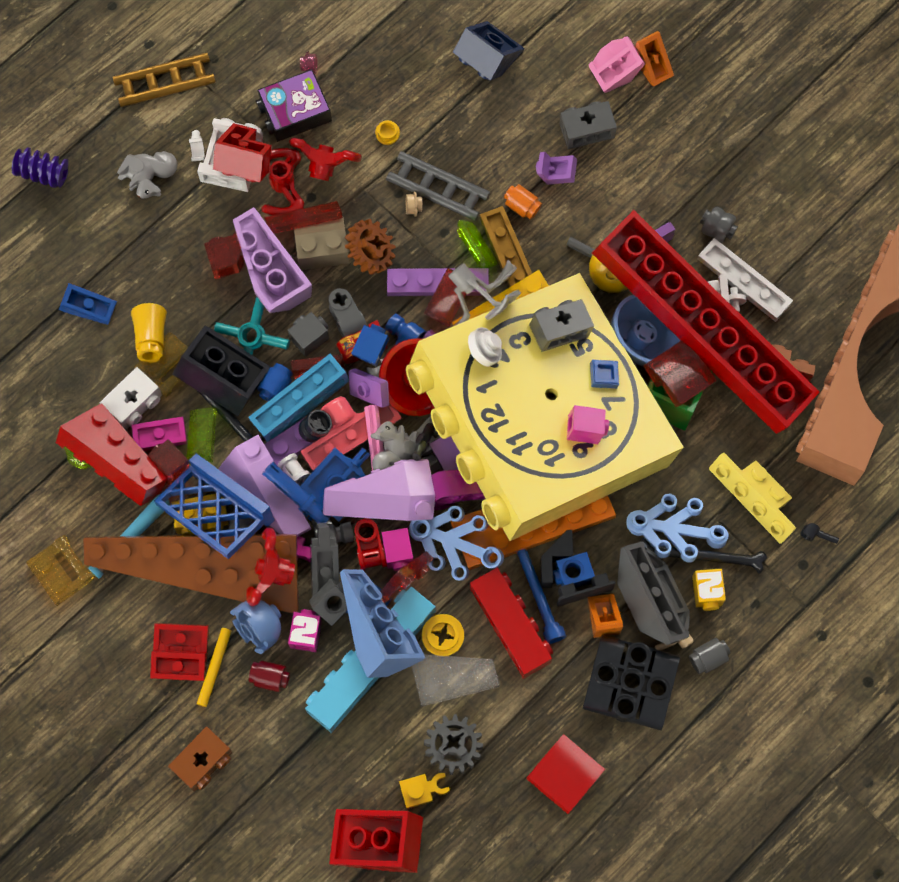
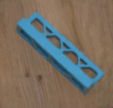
M328 354L248 418L261 433L265 441L268 442L296 424L349 382L347 373L335 358Z

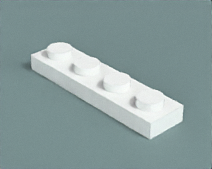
M715 238L698 255L697 260L716 275L727 274L728 284L731 287H738L740 294H744L746 299L775 322L792 304L793 300Z

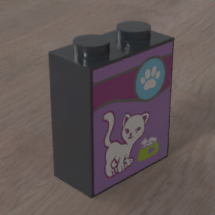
M313 69L257 90L259 99L255 100L260 114L265 113L267 120L264 122L269 135L274 134L277 142L332 122L331 110Z

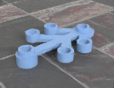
M665 494L659 504L646 512L635 510L628 515L626 520L628 530L636 536L643 535L655 549V554L660 558L668 557L672 548L667 540H660L654 531L663 532L681 553V558L685 562H693L697 557L698 550L694 545L687 544L680 535L706 539L708 545L715 549L724 547L729 536L728 531L721 525L704 528L681 524L690 517L698 516L702 512L703 503L698 498L690 499L687 507L667 520H655L664 512H671L676 508L677 498L672 494ZM669 500L673 505H667L664 501ZM691 505H697L699 509H692ZM635 520H642L644 523L638 524ZM714 532H718L722 534V536L717 537L715 536ZM659 547H666L667 551H660ZM685 551H691L694 555L688 556L685 554Z
M451 506L447 512L433 517V519L412 520L409 525L410 535L416 541L422 542L429 559L428 566L431 570L440 571L446 564L445 559L437 554L432 539L442 543L452 568V577L455 580L463 581L469 576V570L466 566L462 565L456 549L481 558L482 564L487 568H497L503 563L504 555L499 548L487 547L485 549L460 539L474 531L482 532L486 530L488 522L484 516L476 515L471 521L447 532L436 528L449 521L459 522L463 520L465 516L463 508ZM458 509L460 515L458 518L454 519L452 516L453 510ZM481 518L483 526L477 528L476 521ZM425 524L427 530L422 534L419 531V527ZM492 553H496L498 556L495 563L490 561ZM435 558H438L440 560V566L438 568H435L433 566V561ZM459 568L464 570V575L461 578L456 574Z

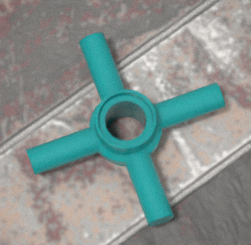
M257 297L250 322L242 325L240 328L218 322L214 326V331L217 333L237 337L244 350L253 355L255 349L260 348L263 344L288 350L290 345L289 339L265 333L264 328L260 325L265 306ZM255 329L257 337L255 341L249 343L247 334Z

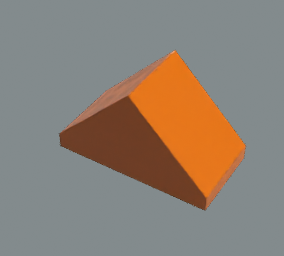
M656 31L636 42L635 48L645 63L641 71L651 86L654 87L674 76L660 32Z
M614 594L587 597L593 637L619 635L623 628V622Z

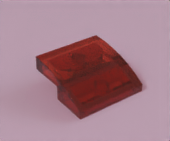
M682 340L643 365L655 386L659 387L662 385L675 407L682 405L717 381L702 359Z

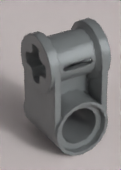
M339 288L331 292L329 295V310L342 338L361 331L364 325L368 326L363 314L357 308L351 294L347 290ZM336 301L345 303V305L341 306L339 303L336 304Z

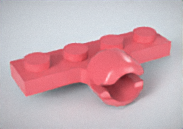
M337 397L320 409L331 417L332 428L327 435L300 451L312 471L333 448L338 449L345 455L368 440L365 411L362 413L354 412L345 397ZM390 405L383 408L378 407L381 425L386 421L395 424L402 419L398 411Z

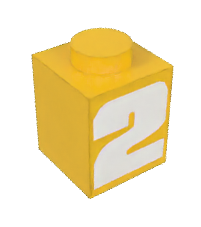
M722 569L695 571L692 579L696 607H703L705 611L719 609V606H722L726 600Z

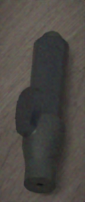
M427 423L423 432L417 436L412 455L414 460H420L427 450L435 431L433 423Z

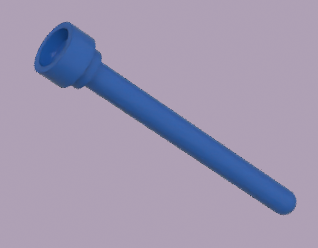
M527 549L518 551V558L545 624V632L543 633L545 640L549 644H553L565 639L567 636L564 628L554 620Z

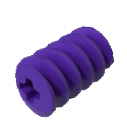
M29 147L25 149L24 153H22L21 149L16 151L11 168L14 176H22V178L31 179L33 182L40 181L41 184H49L52 188H61L64 185L68 175V159H64L60 165L59 157L54 156L52 161H50L49 153H45L41 159V152L39 150H36L33 156H31L32 150Z

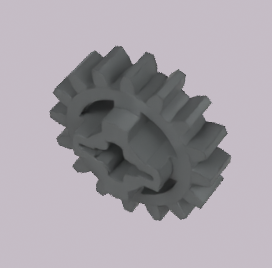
M454 714L452 721H449L445 715L443 716L442 724L437 721L433 722L435 730H427V735L431 739L424 740V746L430 747L425 751L426 757L433 756L430 764L432 766L437 763L440 764L439 772L441 773L445 768H449L450 775L454 774L455 769H459L460 773L464 774V766L467 765L472 769L474 767L472 759L480 760L481 755L476 750L483 749V744L477 742L482 738V734L474 733L477 725L474 723L468 726L467 717L463 718L460 722L458 721L457 714ZM449 728H458L460 730L450 731ZM439 736L443 743L439 750L436 751L435 742ZM468 739H471L472 748L470 753H468L467 749L464 747V744L468 742ZM451 740L453 743L458 741V749L455 747L449 749V741ZM448 758H454V759H458V761L452 762V761H447V759H448Z

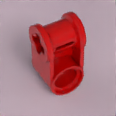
M369 518L359 520L355 525V537L360 569L365 571L366 568L380 565L387 567L377 524ZM364 527H370L374 530V533L369 538H363L359 534L360 530Z

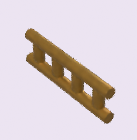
M208 53L113 76L114 85L122 84L125 96L118 98L120 107L216 83L214 74L206 75L203 63L210 62ZM194 66L197 78L182 81L179 69ZM170 72L173 84L158 87L156 75ZM146 78L149 90L135 93L132 82Z

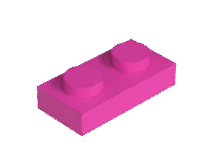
M183 417L131 425L133 439L143 451L187 444Z

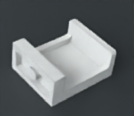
M214 118L212 122L213 133L204 163L200 162L197 171L200 182L248 192L251 182L245 180V178L234 175L227 176L213 170L215 142L235 123L227 118H222L221 120ZM250 123L243 125L257 129L256 141L263 143V134L260 128Z

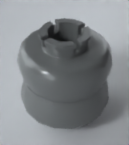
M718 206L714 207L712 211L707 209L702 216L703 219L700 220V224H703L702 233L713 239L715 238L720 243H723L726 238L731 240L738 226L734 225L736 216L726 213Z

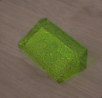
M465 220L458 221L457 233L478 267L489 269L495 266L497 260L475 224Z
M215 408L190 410L187 461L197 453L206 461L213 462L216 424Z

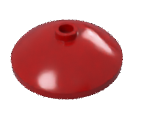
M418 338L407 339L393 346L384 357L379 371V378L388 381L389 405L398 412L410 416L427 415L431 413V410L435 409L426 392L417 394L413 390L406 374V366L410 364L418 341L422 340Z

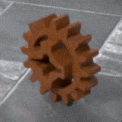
M371 219L361 220L348 229L349 234L345 236V239L349 241L345 248L351 251L348 254V258L355 259L354 266L361 265V272L368 270L370 275L376 272L381 273L392 265L391 260L396 255L391 250L396 247L390 244V240L393 237L385 234L387 228L380 229V222L372 223Z

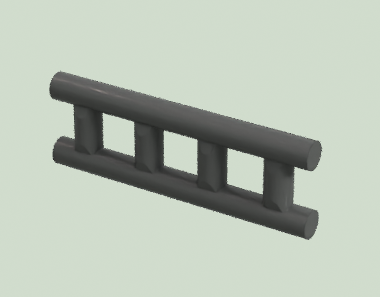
M403 151L399 153L397 160L403 162V165L398 174L390 171L386 181L412 193L416 192L417 195L473 221L477 220L479 212L473 208L479 198L487 201L490 191ZM412 167L426 173L420 185L406 179ZM434 178L448 183L442 195L429 189ZM456 188L470 193L464 205L451 199Z

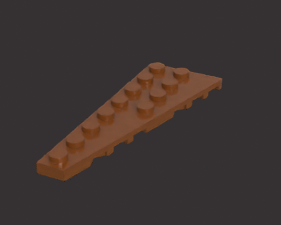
M262 534L253 535L237 552L227 559L197 535L83 538L84 565L245 602L247 601V588L251 586L256 588L260 582L258 574H255V566L258 558L262 559L266 554L265 540L262 538ZM276 534L275 547L280 558L288 559L290 563L295 564L294 576L290 585L272 584L262 594L261 601L266 602L269 606L271 604L275 605L280 611L289 613L299 612L297 534ZM235 536L221 537V545L226 549L235 541Z

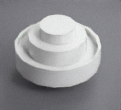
M483 327L477 328L468 336L469 349L472 356L480 364L489 367L500 361L502 358V342L497 334Z

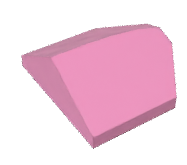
M624 37L623 39L612 40L600 49L593 62H590L589 68L602 90L607 93L630 83L645 63L631 39Z

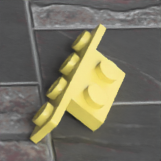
M722 453L709 467V470L779 543H783L796 529L792 522L779 510L792 497L757 461L741 470L725 453Z

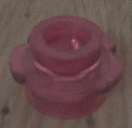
M307 51L305 56H301V71L306 72L313 69L314 74L317 73L318 60L316 54H310Z

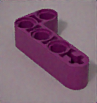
M458 469L440 471L431 476L435 491L434 511L449 508L459 501L486 499L477 482L468 484Z

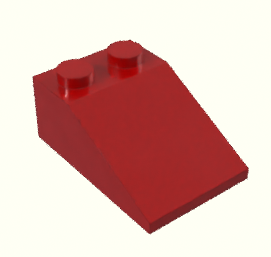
M336 809L329 864L391 872L417 873L423 817L410 811Z

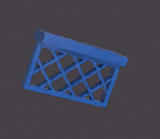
M196 453L189 460L191 466L161 493L154 502L159 508L229 559L263 525L268 528L275 519L270 507ZM192 476L198 479V486L185 488V483ZM214 491L217 493L216 500L203 501V492ZM198 493V502L185 503V495ZM180 495V504L168 505L165 503L171 496ZM233 505L235 506V513L221 515V506ZM216 506L215 516L203 517V508ZM198 509V518L186 519L184 517V510ZM251 518L254 520L249 527L239 528V519ZM235 520V529L221 531V521ZM216 522V531L206 533L202 531V524ZM235 536V541L227 549L221 545V537Z

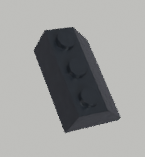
M205 325L181 356L172 375L239 416L270 366Z

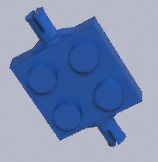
M333 448L303 481L300 487L308 494L312 493L316 497L315 500L323 506L324 488L352 478L358 479L366 476L360 466L370 454L364 448H361L358 454L351 459L344 456L338 449ZM308 516L307 519L312 521V518ZM344 516L332 517L339 522Z

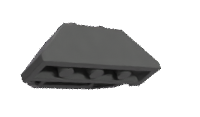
M643 541L622 547L617 584L639 630L666 645L687 639L689 637L690 611L667 564L653 551L649 550Z

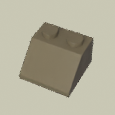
M343 216L294 222L297 258L301 270L350 264L348 249L345 248L347 240L345 239L346 232Z

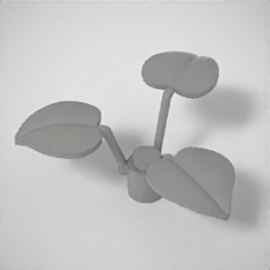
M507 260L504 269L497 279L488 285L477 278L465 263H462L451 272L448 277L457 286L454 291L458 295L464 311L463 317L455 325L465 322L470 318L469 310L462 295L463 291L469 294L476 289L495 306L485 316L487 320L499 315L507 308L508 304L515 301L521 294L519 290L505 295L501 302L495 301L488 293L508 280L517 267Z

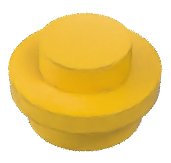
M389 120L381 122L375 130L376 139L384 145L394 144L400 137L398 125Z

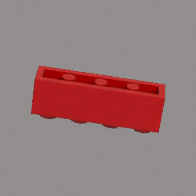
M497 567L470 582V590L522 678L525 679L551 664L552 657L550 655L553 654L549 643L546 640L541 641L537 632L540 630L532 617L528 619L523 611L526 606L519 595L514 596L511 591L512 582L505 572L501 574Z

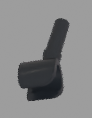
M814 523L804 526L800 532L804 539L811 542L816 536L835 544L839 541L838 537L825 533Z

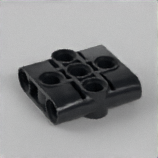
M602 635L583 709L613 717L620 722H631L661 731L680 656L649 648L644 643H631ZM624 646H626L627 651L625 654L623 665H621L620 661ZM640 651L644 654L645 660L641 663L635 662L631 657V653ZM652 654H655V655H654V659H653V663H652V667H651V671H650V672H647V671H648V667H649V663H650V659H651V655H652ZM602 669H607L612 673V679L610 681H603L599 678L598 672ZM629 676L636 678L638 687L634 689L627 687L624 679ZM655 683L662 685L664 694L661 696L653 694L651 685ZM612 692H614L615 697L610 712L608 711ZM640 700H643L639 718L635 719ZM621 702L629 703L632 712L627 715L622 714L618 710V704Z

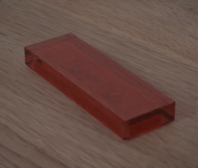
M335 201L264 217V220L273 233H279L343 217L338 202Z

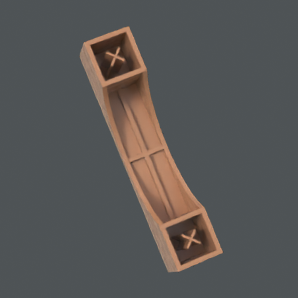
M899 224L895 231L889 230L886 239L883 241L879 250V256L871 269L868 282H866L861 293V299L852 314V320L842 338L843 342L840 348H838L831 370H829L825 378V385L819 393L814 405L815 408L805 426L807 430H805L795 450L799 453L797 462L853 486L865 472L884 426L869 409L861 392L857 374V356L862 337L879 321L899 312Z

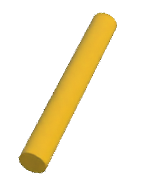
M221 628L197 701L199 706L207 707L232 632L230 629Z

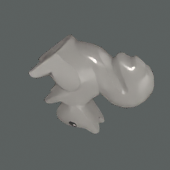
M166 151L156 152L154 156L148 154H129L117 172L119 174L118 179L130 178L129 190L133 191L137 188L136 194L139 198L161 196V190L151 181L154 176L160 178L172 176L177 170V160L173 154Z
M390 421L380 425L377 431L371 434V438L383 441L384 451L374 456L372 461L373 470H383L393 466L395 462L400 460L413 459L412 455L419 432L414 431L408 436L404 431L403 425H400L398 430Z

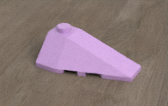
M253 207L233 219L254 292L268 312L274 313L291 310L310 298L312 284L257 210Z
M259 435L236 446L218 469L270 507L275 519L270 527L278 534H297L298 537L311 530L305 516L298 510L299 506L262 475L265 468L274 461Z
M428 459L400 460L395 462L393 466L383 470L376 469L364 477L352 478L324 488L323 514L328 516L405 521L433 519L435 491Z

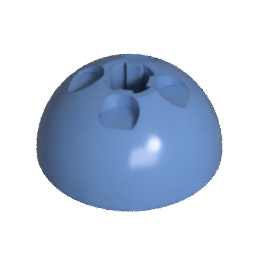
M634 294L622 300L612 316L611 326L619 342L636 365L647 367L662 365L673 359L681 350L683 342Z

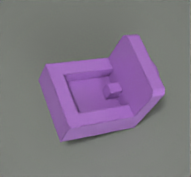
M540 152L539 161L536 163V172L547 185L572 183L575 181L577 159L574 155L550 157L546 152Z

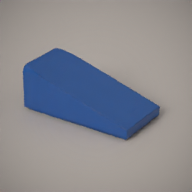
M68 283L59 310L108 325L117 301Z

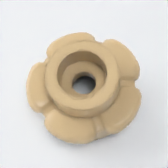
M413 192V194H406V214H414V217H416L418 212H422V197H417V193Z

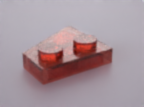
M426 551L399 569L380 591L382 593V602L386 604L402 589L406 590L416 579L420 580L429 572L430 569L427 566L434 558Z

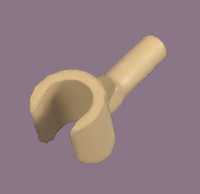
M689 634V637L685 640L670 645L661 643L656 645L655 648L661 651L678 643L682 649H685L693 643V638Z

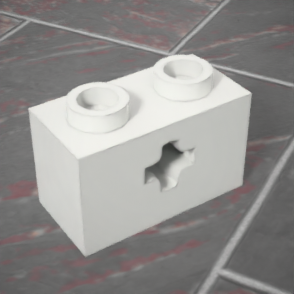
M136 367L100 404L102 403L126 430L132 427L131 425L137 424L141 420L142 414L148 408L152 409L159 403L162 393L159 387ZM129 399H137V401L134 403L132 401H129Z

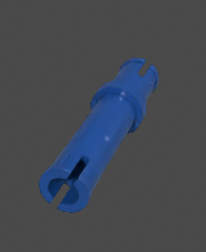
M271 462L262 472L263 476L299 506V511H304L317 523H326L331 516L323 514V506L315 500L316 497L312 493L308 494L274 462Z

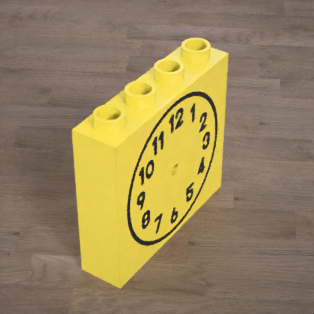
M580 273L513 301L511 304H508L503 312L490 320L485 318L490 312L488 311L418 341L410 364L406 366V374L413 390L417 394L426 392L435 409L431 410V419L437 433L443 439L452 437L460 454L456 456V463L461 476L468 484L477 482L486 499L482 501V511L488 524L494 530L503 528L509 541L669 467L684 448L627 351L619 342L615 331ZM582 299L594 324L589 337L541 352L529 326L534 313L543 307H549V309L557 307L566 300L577 301ZM480 327L487 328L497 334L502 342V358L499 362L489 367L483 366L472 356L468 345V336L472 331ZM592 359L618 361L619 386L617 389L591 387L590 362ZM574 405L606 410L605 419L609 420V429L607 435L603 436L598 444L567 440L568 415Z

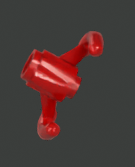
M291 138L289 140L290 146L299 148L310 160L309 177L329 181V178L333 176L334 167L347 160L353 162H360L362 160V155L356 152L343 150L342 152L333 153V147L319 144V148L316 149L308 145L303 139Z
M290 148L272 149L270 160L279 157H286L287 159L276 161L269 166L271 187L276 192L283 193L291 205L281 208L265 204L262 206V212L277 217L292 216L300 213L304 208V201L295 190L294 169L301 162V155L297 150Z
M266 528L261 535L265 540L266 554L262 559L258 558L255 566V574H258V579L260 580L256 588L251 586L246 590V599L250 606L258 605L262 594L272 584L290 585L294 576L295 564L290 563L288 559L280 558L275 547L277 540L276 532L273 528Z

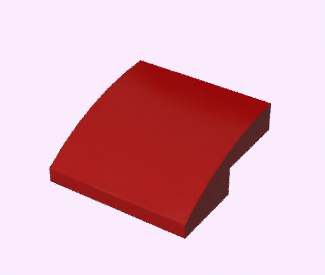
M155 623L150 678L204 681L209 625Z
M563 734L526 779L569 814L605 769Z

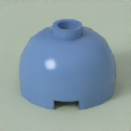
M260 600L258 605L250 606L245 601L230 611V614L236 616V619L232 621L236 630L246 643L251 640L257 646L255 648L256 653H264L278 641L281 635V623L279 620L281 614L275 605L271 604L269 606L266 602Z

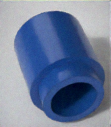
M275 363L274 367L269 368L257 387L260 391L259 396L267 402L290 385L293 373L285 366Z

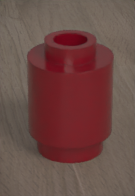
M262 660L260 662L254 661L250 669L248 681L253 683L255 687L280 693L282 688H287L290 673L286 672V666Z

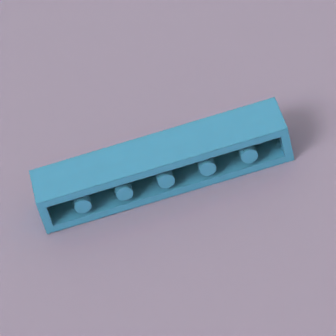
M412 586L407 591L403 589L394 599L396 604L392 608L399 615L396 619L404 630L409 628L415 636L436 612V606ZM350 650L341 661L343 663L341 668L337 672L335 670L331 671L324 680L326 685L320 692L314 691L306 701L308 705L305 708L307 713L330 733L336 729L379 679V677L367 678L357 657L356 650Z

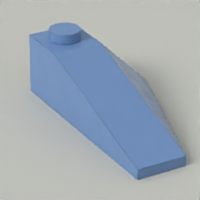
M343 569L340 572L356 654L367 678L388 677L423 661L425 656L415 635L409 628L404 630L396 619L399 616L394 609L389 610L382 602V593L364 570Z

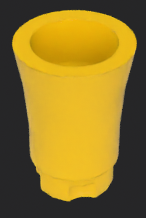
M144 303L137 305L131 311L135 332V348L140 361L153 363L159 361L163 356L164 327L167 311L161 305Z

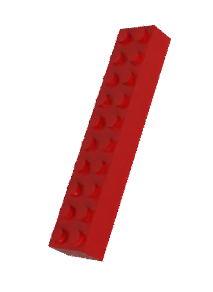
M635 210L592 252L622 284L776 434L788 428L820 393Z

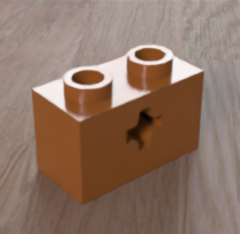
M206 726L168 767L195 792L198 788L200 790L204 789L212 780L210 775L217 768L222 770L230 762L232 751ZM199 756L206 757L208 762L206 766L199 765L197 760Z

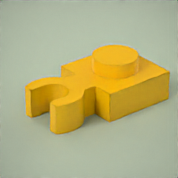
M445 773L436 774L431 781H427L425 774L399 781L406 809L433 802L432 793L445 795L450 792L449 787L441 789L437 786L438 780L446 778Z

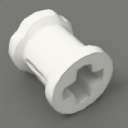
M293 453L283 458L277 466L298 485H301L310 473L302 468L297 461L298 456Z

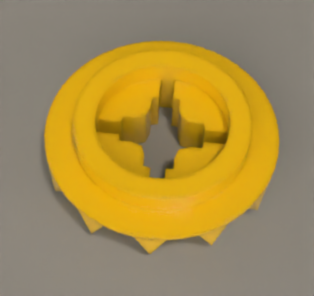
M447 614L435 615L423 626L422 642L427 651L435 656L448 657L458 652L462 646L464 630L461 623L455 617ZM446 625L447 635L453 639H445L441 646H439V637L433 633H441Z

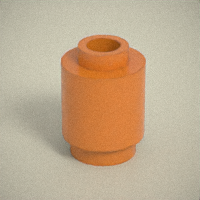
M520 184L516 187L512 185L504 195L506 199L505 205L523 218L527 217L531 220L542 206V203L538 201L539 198Z

